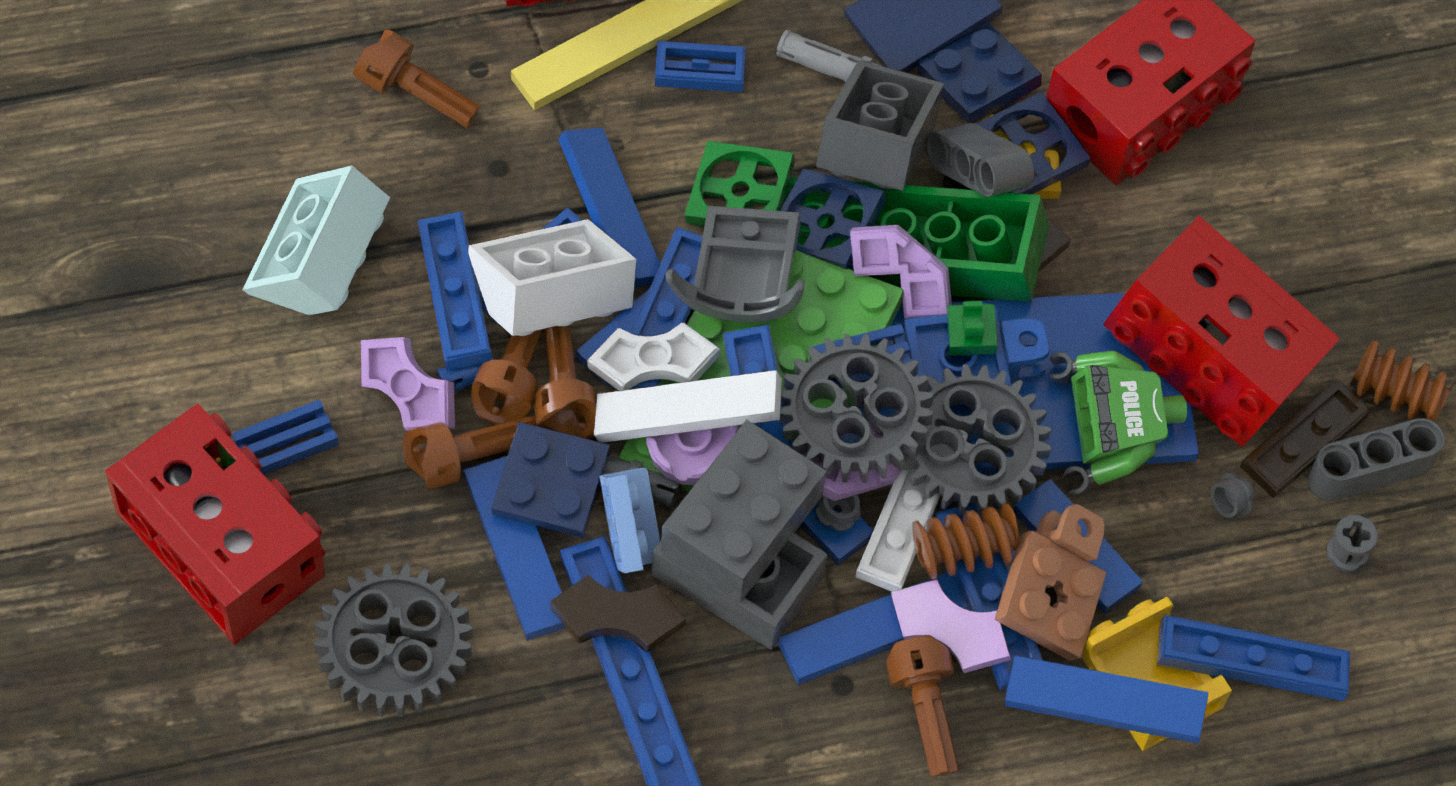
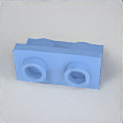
M636 468L599 475L613 557L617 569L623 573L643 570V565L652 563L653 551L660 543L648 471L646 468Z

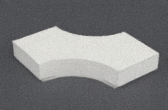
M681 323L671 331L657 336H637L619 328L587 360L591 371L617 390L624 391L639 383L654 379H667L679 383L697 381L720 357V349L685 323Z

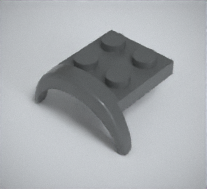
M708 206L694 285L683 279L673 269H669L666 272L667 283L676 296L687 306L709 317L734 322H767L786 316L799 304L805 286V280L798 279L796 284L790 289L801 223L799 213Z

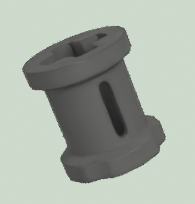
M1349 515L1340 520L1336 526L1334 537L1329 540L1326 548L1327 559L1333 564L1335 569L1345 573H1353L1366 564L1369 553L1375 547L1378 539L1377 529L1374 524L1366 517L1360 515ZM1356 526L1354 533L1350 532L1352 527ZM1349 555L1353 556L1351 561H1347Z

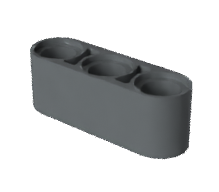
M966 123L931 131L926 138V153L932 167L985 197L1028 188L1033 183L1034 167L1028 152L1022 147L975 123Z
M1420 418L1330 443L1324 446L1316 457L1308 476L1309 488L1319 498L1331 501L1421 476L1429 472L1442 450L1445 441L1444 433L1440 426L1432 420ZM1411 443L1421 445L1426 451L1423 452L1415 449ZM1368 455L1377 456L1384 464L1375 463ZM1325 468H1334L1342 476L1331 475Z

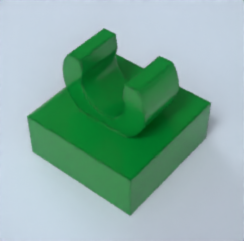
M963 301V305H948L949 354H996L998 345L994 304H983L982 301Z

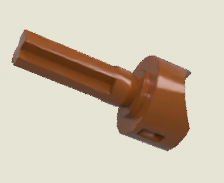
M384 30L378 43L365 47L353 70V74L358 80L381 95H384L391 87L398 84L404 90L465 128H468L473 118L477 115L480 105L415 64L410 63V56L414 48L413 43L391 30Z
M570 325L545 328L550 380L548 384L542 386L536 392L534 397L536 425L541 428L590 440L594 436L597 396L595 389L591 385L576 378Z
M543 329L536 330L526 336L511 335L502 359L490 360L480 366L472 384L471 396L475 413L481 420L491 425H498L523 418L530 411L534 403L535 394L538 391V383L527 369ZM495 400L504 402L502 410L498 407L493 408Z
M528 416L454 437L443 422L418 427L403 435V453L406 466L425 480L427 489L431 490L457 483L461 476L460 463L510 450L518 423L536 426V419L534 416ZM427 443V446L419 448L417 445Z
M931 635L896 642L886 661L890 685L893 688L912 689L911 695L930 777H942L958 772V763L940 687L937 684L955 672L950 650ZM922 661L923 668L917 670L915 662Z

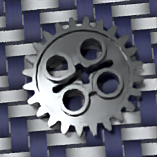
M844 334L843 346L836 347L831 339L826 338L824 353L821 354L817 349L810 346L808 348L809 363L795 359L794 372L796 375H784V387L787 390L781 391L780 405L783 408L780 409L779 423L786 424L783 427L784 440L795 439L792 443L793 450L799 454L808 452L807 459L815 464L823 463V469L827 471L826 478L836 468L841 470V478L844 483H847L852 471H858L863 483H867L869 470L873 469L884 479L887 475L888 463L902 470L904 468L903 453L916 458L918 455V444L916 441L926 442L928 439V429L925 426L931 425L933 419V411L927 409L932 407L933 393L924 392L928 388L927 375L916 376L919 364L917 360L903 364L904 348L901 347L892 354L887 353L888 340L885 338L876 348L870 347L868 334H864L860 345H853L849 334ZM856 373H864L869 375L871 379L866 382H855L849 377ZM829 379H837V381L842 385V388L840 389L837 384H835L833 381ZM817 399H827L833 404L827 408H817L811 403ZM847 399L849 400V403H850L851 406H852V407H850V408H848V409H847ZM862 407H864V417L862 412L859 410ZM886 407H892L900 413L894 417H885L879 414L878 411ZM870 427H871L877 434H879V435H881V436H883V437H882V438H876V437L871 433ZM847 433H854L862 439L859 442L849 444L839 438Z
M963 364L960 377L956 378L949 368L944 369L941 384L933 377H928V388L926 390L933 393L932 407L927 408L933 411L932 424L925 426L928 429V439L926 442L916 441L918 444V455L916 458L906 455L902 470L916 469L911 477L910 484L916 486L925 482L927 484L924 495L926 500L937 493L942 495L941 509L945 510L954 500L959 502V512L961 515H964L967 511L969 503L976 504L980 516L983 509L987 507L988 502H992L1000 511L1001 506L1006 504L1005 496H1008L1018 504L1023 496L1021 487L1033 491L1037 482L1034 475L1044 474L1047 464L1041 459L1049 457L1051 446L1043 441L1049 439L1051 427L1041 426L1040 424L1044 421L1047 412L1045 409L1031 410L1037 395L1032 393L1022 397L1020 395L1023 384L1022 380H1018L1010 387L1004 384L1006 379V371L1004 370L995 379L989 378L987 365L982 366L978 376H972L969 366ZM954 404H963L969 407L973 413L962 417L954 414L949 407ZM941 422L944 426L936 427L935 423ZM1001 422L1008 423L1014 427L1016 433L1002 435L995 430L993 425ZM972 435L980 437L975 444L967 442ZM935 444H945L952 448L954 454L948 457H941L935 454L931 447ZM1011 452L1013 456L1006 457L1004 453ZM983 462L990 463L995 466L998 473L992 476L982 475L976 470L975 465Z
M385 563L383 576L376 577L373 571L367 567L365 568V582L360 584L355 578L347 577L349 592L345 593L334 588L332 595L336 606L323 604L321 606L322 617L327 621L315 623L316 635L321 637L314 641L316 654L324 655L318 659L320 672H330L327 676L329 688L332 689L343 685L340 691L343 702L357 695L358 709L361 712L371 702L376 703L379 717H383L388 705H395L398 716L403 717L405 704L412 703L415 709L421 713L423 712V698L427 696L437 704L441 703L439 688L442 686L454 691L456 689V679L452 673L465 675L467 666L462 658L472 657V644L468 643L467 640L473 638L472 625L464 624L469 620L468 608H456L460 603L458 591L444 595L446 591V580L444 578L437 580L431 585L429 584L428 569L425 568L421 571L417 578L411 577L410 565L406 563L400 575H393L390 564ZM374 608L386 612L383 617L377 620H370L363 616L366 611ZM419 615H427L434 619L431 624L423 627L411 623V620ZM355 631L360 632V634L356 636L351 635ZM392 636H400L396 639L395 644H389V642L392 640ZM432 643H436V644H437L436 647H434V648H429V647L427 646V645H430V644H432ZM369 652L377 656V659L370 664L362 665L354 661V658L361 653ZM411 659H418L426 664L418 671H408L402 667L406 661Z

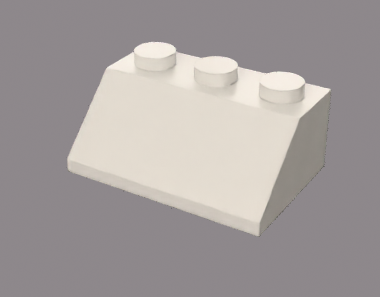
M588 219L469 245L468 254L488 313L512 336H526L536 330L553 326H568L574 323V321L595 316L606 317L613 314V312L632 308L636 258Z

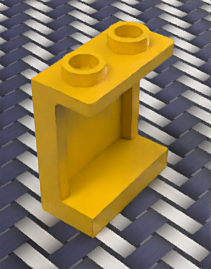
M1165 597L1156 603L1151 599L1145 600L1132 608L1127 618L1115 624L1111 620L1105 621L1088 633V639L1081 657L1089 670L1209 692L1204 718L1223 709L1232 692L1222 674L1212 679L1208 674L1157 665L1160 621L1164 615L1170 616L1173 607L1169 597ZM1130 731L1142 751L1167 739V737Z

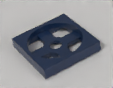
M1042 91L977 123V125L992 133L1001 129L1006 138L1018 146L1022 143H1031L1036 149L1034 154L1029 155L1033 163L1035 176L1032 185L1028 188L1008 193L1034 194L1089 165V155ZM1028 115L1038 116L1043 119L1049 128L1036 135L1026 133L1018 120ZM1061 144L1066 151V157L1061 165L1053 170L1045 159L1044 154L1045 151Z
M803 168L781 211L798 212L800 215V225L810 229V234L804 246L802 247L797 244V251L844 269H851L853 266L851 229L855 227H872L887 199L882 190ZM815 190L831 193L824 207L815 210L802 206L807 195ZM850 199L859 201L863 205L861 223L846 219L843 216V212ZM832 216L835 222L831 227L823 229L818 226V222L822 217ZM838 237L848 239L836 247L824 249L828 241Z

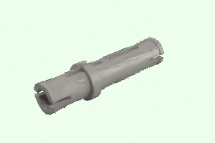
M785 30L777 47L778 51L776 52L777 57L799 63L845 82L858 60L875 64L874 59L871 57L863 56L859 58L815 40L802 37L790 30Z

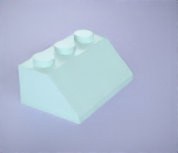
M353 166L297 178L242 290L251 296L307 315L338 310L348 297V287L356 270L363 264L366 258L365 250L373 233L383 222V212L390 197Z

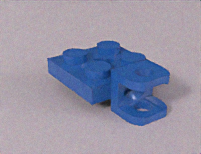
M995 308L997 353L961 355L962 357L970 358L971 361L964 364L969 366L972 376H978L982 366L987 365L989 378L995 379L1002 370L1006 371L1004 384L1009 387L1012 385L1011 383H1015L1018 380L1030 381L1037 379L1045 374L1047 367L1045 359L1049 355L1045 325L1041 320L1024 318L1001 321L1000 326ZM947 314L904 319V332L910 349L908 352L910 359L919 362L916 376H931L941 384L944 369L949 368L956 378L960 377L963 366L955 367L946 361L951 359L949 354Z

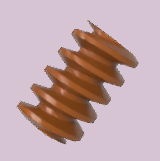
M1373 339L1350 382L1351 384L1354 380L1358 381L1357 396L1362 397L1373 388L1375 389L1374 404L1379 405L1390 396L1392 397L1391 412L1396 413L1407 404L1409 405L1408 420H1414L1424 412L1426 413L1425 419L1436 422L1454 386L1453 384L1450 388L1446 387L1447 373L1441 371L1433 380H1430L1429 364L1424 363L1417 371L1413 372L1412 356L1407 355L1399 364H1396V349L1390 347L1382 356H1379V340Z
M1003 504L999 514L993 507H986L981 512V517L974 510L966 511L962 522L956 514H948L944 519V525H942L937 517L928 518L925 529L919 521H913L912 524L917 557L931 579H937L938 564H944L950 576L955 575L957 561L959 560L963 561L968 572H974L976 557H981L987 569L993 568L994 554L996 553L1000 554L1005 565H1011L1013 550H1016L1019 545L1016 517L1009 504Z

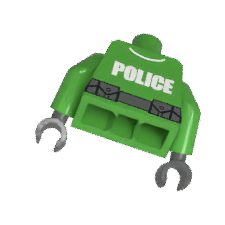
M1116 351L1079 354L1075 360H1071L1069 355L1064 352H1056L1049 359L1054 365L1068 364L1067 369L1063 373L1050 374L1049 376L1058 385H1068L1072 382L1083 464L1091 463V468L1088 470L1077 466H1072L1065 470L1063 477H1070L1076 473H1081L1084 477L1083 485L1078 489L1070 490V494L1082 496L1090 491L1093 482L1101 485L1132 474L1154 456L1156 445L1167 439V424L1184 423L1186 420L1187 404L1182 395L1163 396L1160 377L1157 373L1144 371L1140 364Z

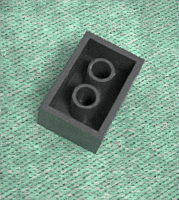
M858 60L824 120L816 167L829 170L832 174L839 177L851 176L866 180L882 189H898L903 191L926 147L928 134L935 129L944 83Z
M746 420L663 524L661 551L741 603L823 496L827 471Z
M793 534L741 603L662 552L661 541L653 551L651 575L772 650L779 641V637L784 634L823 579L827 553L798 535Z

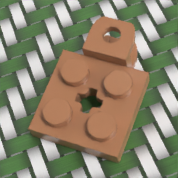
M1074 504L1068 506L1062 515L1055 510L1045 513L1038 524L1036 532L1028 531L1021 533L1019 545L1012 561L995 620L1069 661L1080 659L1106 576L1104 570L1089 563V561L1097 560L1104 536L1103 519L1081 505ZM1079 520H1082L1087 526V535L1085 537H1082L1081 526L1077 523ZM1053 587L1056 591L1057 603L1053 604V606L1049 605L1050 596L1045 593V588Z

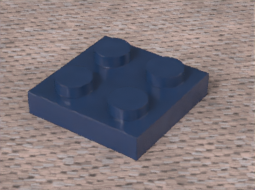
M990 23L918 61V74L923 78L944 83L941 97L967 123H976L1042 86V74Z
M519 422L491 507L492 514L584 538L601 485L599 475H604L611 452L610 445Z

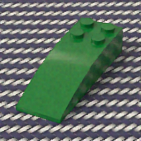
M798 177L790 178V182L788 185L783 205L787 200L792 188L794 187ZM850 181L884 191L887 201L873 226L899 225L943 262L949 270L951 296L1032 302L1049 229V222L1041 195L1004 193L985 197L974 190L906 185L902 191L898 189H882L869 182ZM815 190L807 195L802 206L815 210L824 207L831 193ZM850 199L843 212L844 218L861 223L863 218L862 203ZM824 216L819 220L818 226L823 229L829 228L834 224L835 219L832 216ZM800 225L797 244L802 247L810 234L808 227ZM838 237L828 241L824 249L836 247L848 239ZM900 274L868 275L901 288Z

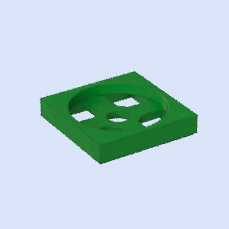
M707 141L684 214L686 223L705 226L708 206L704 202L705 195L724 198L727 203L726 207L747 208L757 202L768 204L761 210L781 211L795 165L794 153ZM724 160L739 162L736 175L731 176L729 179L711 177L713 168L718 163ZM758 165L772 167L778 176L777 186L758 184L754 178ZM738 184H746L749 187L748 193L744 196H735L732 193V189Z

